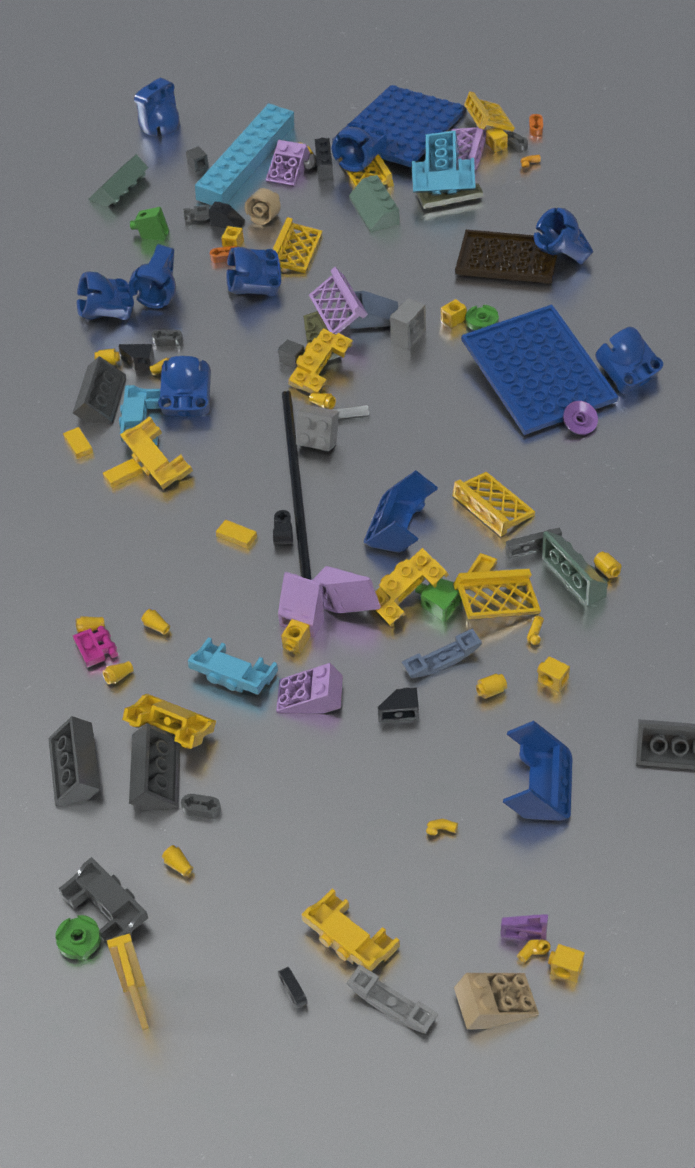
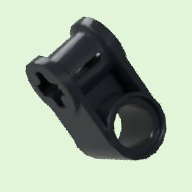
M279 510L274 515V545L293 544L291 515L287 510Z

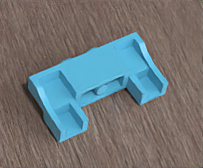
M474 158L469 160L458 159L459 170L428 172L427 160H424V162L412 161L413 193L429 192L437 196L445 192L448 195H454L462 190H475Z
M134 385L125 386L123 405H120L122 417H119L120 434L143 422L147 416V409H160L158 405L160 389H143ZM156 437L152 441L155 445H158V437Z
M209 637L202 647L193 653L187 661L189 669L205 674L207 680L211 683L225 686L231 691L235 690L240 693L243 690H247L259 695L264 685H269L278 672L277 663L273 662L271 666L266 665L261 657H259L252 668L251 663L225 654L226 645L224 643H221L220 646L213 645L212 638Z

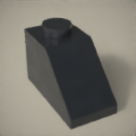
M215 201L209 209L211 226L241 228L245 223V219L229 204Z
M119 344L120 356L125 363L134 370H150V366L153 365L154 361L152 344Z
M406 687L396 689L378 706L379 722L419 719L417 688Z

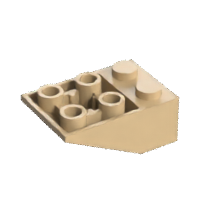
M466 973L454 987L467 1029H489L539 1015L525 973Z

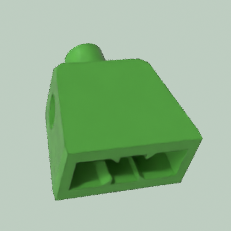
M161 207L142 210L138 213L135 220L130 221L131 230H138L143 239L164 241L170 231Z
M441 578L436 583L437 586L435 588L430 583L429 585L421 583L415 589V592L421 595L422 608L443 622H446L462 601L459 590L454 588V582Z

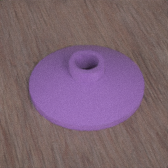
M574 401L564 411L563 417L566 426L576 434H589L597 426V412L587 402Z

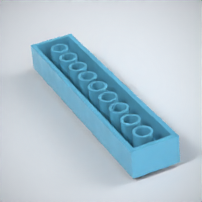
M268 103L195 184L196 200L209 205H213L215 201L227 204L273 152L278 140H283L293 129L294 112Z

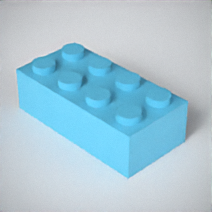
M456 130L427 134L426 160L428 172L459 170Z

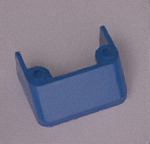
M415 470L388 489L380 499L364 538V543L372 548L397 553L406 551L409 546L419 539L407 530L411 518L415 512H420L424 508L426 497L435 492L438 487Z
M535 721L507 731V735L520 745L519 756L521 761L530 767L529 789L504 798L503 803L525 819L552 821L568 819L571 816L573 760L569 748Z

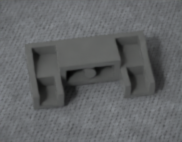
M92 857L83 863L70 880L59 887L61 896L74 909L89 898L110 920L109 923L99 930L101 937L106 942L129 933L132 938L131 932L148 919L147 911L135 900L133 893L128 888L124 890L119 879L115 875L110 876Z

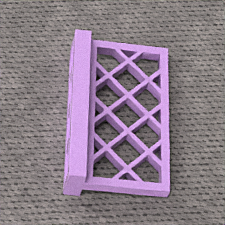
M479 127L451 129V131L456 130V134H460L457 136L458 148L464 146L458 149V155H461L459 159L463 160L466 158L469 160L474 158V169L477 170L486 142V127L485 130Z
M334 267L331 270L333 275L310 293L309 297L328 330L336 335L359 316L363 319L368 314L345 275ZM334 282L333 288H329V285ZM328 292H331L330 297L325 298L326 294ZM336 292H340L338 298H334ZM322 293L320 299L315 298L318 294ZM333 302H337L335 308H331ZM342 302H346L344 308H340ZM323 303H327L326 309H322ZM338 312H343L341 318H337ZM348 312H353L350 317L346 318ZM329 313H333L331 319H327ZM339 323L338 327L333 330L334 324Z

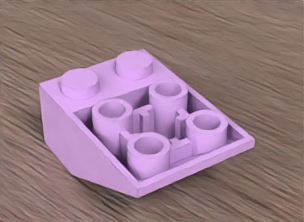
M278 140L266 181L295 186L305 169L303 162L305 159L307 162L310 156L307 145Z
M325 566L313 579L321 583L323 609L335 613H347L381 608L373 583L366 576Z
M284 573L278 610L280 626L286 628L291 619L309 624L311 637L314 638L324 623L321 583L300 577L297 574Z
M331 663L279 679L276 712L324 714L340 709L343 675Z

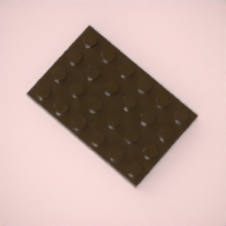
M466 229L455 267V275L552 283L558 255L546 254L541 251L535 244L534 235Z

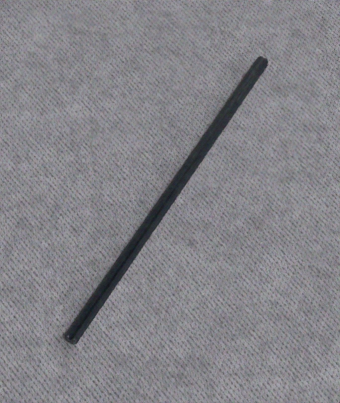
M288 390L282 392L300 572L301 577L312 580L291 392Z

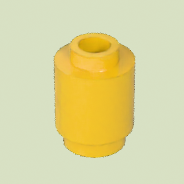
M115 348L99 350L94 354L95 359L100 356L113 366L120 362L119 351L116 352Z
M602 551L595 556V567L607 578H615L620 574L622 565L612 555Z
M495 673L479 679L475 687L477 694L487 699L503 693L507 689V682L503 674L498 675Z

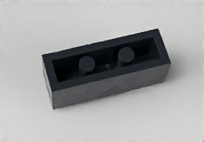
M315 139L318 181L334 180L330 139Z

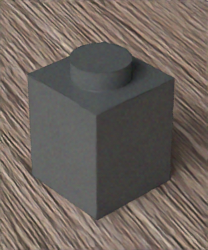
M199 146L186 151L187 163L195 172L209 167L207 154Z
M287 339L278 348L279 362L297 368L296 361L300 355L304 354V345Z

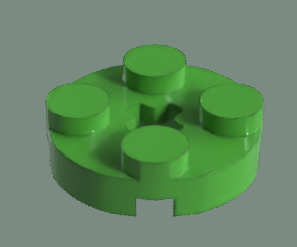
M483 305V307L479 308L473 306L466 312V326L474 331L499 323L498 311L492 306Z
M77 915L78 918H68L59 925L55 938L57 947L62 955L70 959L84 961L96 951L102 937L94 919L85 915ZM80 934H83V938L81 940L75 941V935L79 936Z

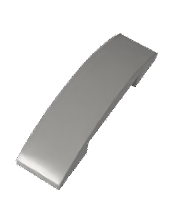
M360 964L347 981V985L373 1007L416 1031L426 1034L438 1016L437 1012L421 1002L414 1003L380 982L379 976Z

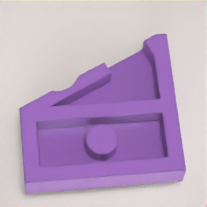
M548 915L502 917L500 937L523 941L534 939L546 940Z

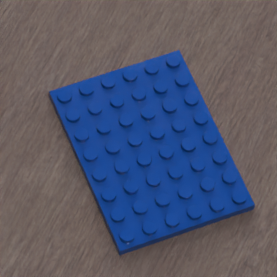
M390 85L351 122L363 123L386 130L387 148L379 152L380 157L412 167V161L417 162L426 153V135L447 132L467 112V109L460 103H453L446 99L442 100L435 96H428L421 92H414Z
M552 304L461 335V341L524 435L564 421V411L574 401L587 402L595 410L618 402V395Z

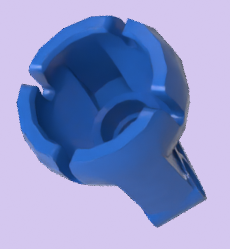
M164 78L154 80L138 91L134 97L138 110L139 127L145 134L151 136L158 135L157 127H160L161 135H167L173 132L179 124V112L176 108L174 95L175 86Z
M350 122L333 139L331 148L335 160H338L340 157L343 158L339 162L342 168L351 172L361 171L373 161L382 149L387 148V131L363 123Z
M565 208L549 209L537 222L536 229L542 232V235L539 232H535L534 240L537 247L544 253L552 255L565 253L574 258L578 263L583 264L594 252L580 230L577 219L569 210Z
M157 244L150 262L142 264L133 271L129 280L130 293L132 296H135L139 290L136 299L142 305L158 309L172 302L176 293V282L173 277L174 248Z
M231 248L227 265L235 266V269H227L226 271L228 290L233 294H264L271 297L277 295L281 285V269L277 252L273 249Z
M91 271L81 275L77 295L87 297V300H77L79 316L86 319H96L102 316L116 317L122 320L130 319L134 307V299L130 293L127 281L120 278L108 279L98 272Z
M627 327L613 335L609 341L614 347L610 348L607 343H604L595 354L598 363L617 385L618 391L623 394L630 393L655 378L663 368V361L655 355L634 327Z
M174 356L168 361H164L161 371L160 398L158 400V405L164 415L195 417L204 416L210 412L211 368L206 361L202 360L199 362L198 358L192 356ZM167 403L171 404L169 407H164ZM201 403L205 404L203 407H198Z

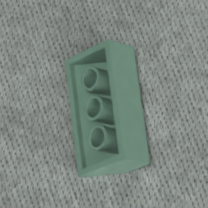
M135 154L88 200L106 207L112 203L115 205L120 200V195L123 197L129 192L128 187H134L138 183L136 180H141L146 175L145 171L148 169V166Z
M378 175L363 178L350 193L349 198L369 231L375 232L400 225L399 208Z
M548 531L544 532L542 559L587 606L607 596V581L603 577L601 578L594 567L589 565L583 556L573 549L570 542H567L560 535Z

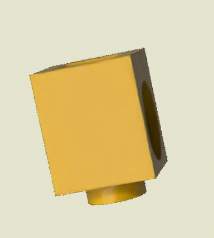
M496 127L486 130V144L494 152L508 148V135L502 129Z
M227 226L221 237L222 246L241 247L244 242L243 229Z
M457 299L441 307V321L450 328L457 326L466 320L467 307Z
M291 619L281 635L283 648L300 654L311 637L309 624Z
M548 656L545 662H541L537 668L538 682L559 692L569 679L570 666Z
M558 944L556 951H551L549 956L550 974L577 983L584 964L585 952Z

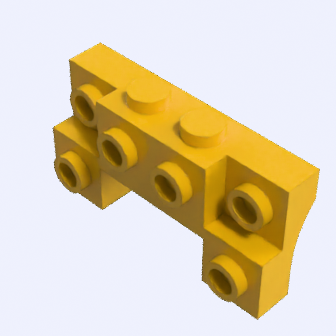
M323 328L317 338H314L311 343L309 342L306 345L304 354L298 357L296 361L297 368L288 379V385L310 394L319 393L321 388L326 386L327 380L319 376V374L332 356V352L344 358L347 349L352 347L353 340L340 333L335 335Z
M149 416L137 426L121 433L120 436L132 450L133 454L131 456L136 463L141 462L143 465L141 468L147 476L151 475L164 490L174 481L182 480L193 469L187 464L181 454L169 463L168 459L152 441L162 434V431Z
M421 548L410 560L406 559L404 562H399L390 575L387 574L381 579L380 587L375 591L381 608L375 609V611L392 628L394 626L393 623L400 616L404 617L406 615L398 605L424 582L425 579L435 588L437 586L436 583L443 576L448 577L449 574Z
M148 693L142 695L135 704L126 707L122 720L129 722V725L133 727H141L148 723L175 735L174 741L187 749L201 745L203 737L213 733L216 725V720Z
M332 888L321 900L309 906L301 914L302 921L319 934L320 942L325 947L334 949L343 961L348 960L351 964H360L372 972L382 960L386 962L400 947V940L397 937L393 940L387 936L386 929L383 927L370 939V934L344 915L349 909V901L347 899L343 901L336 896V891Z

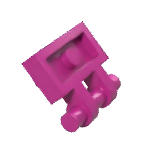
M99 626L97 628L98 632L94 634L90 628L73 635V640L87 667L104 661V654L106 653L110 654L111 658L118 656L117 646L111 641V635L104 626ZM102 641L104 644L99 646L98 642Z

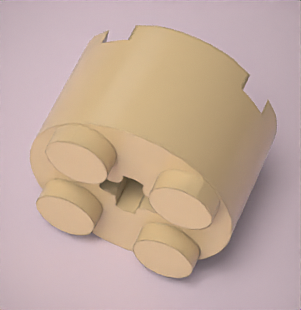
M260 188L245 202V212L247 215H250V220L255 224L265 225L279 214L281 209L280 197L269 189Z

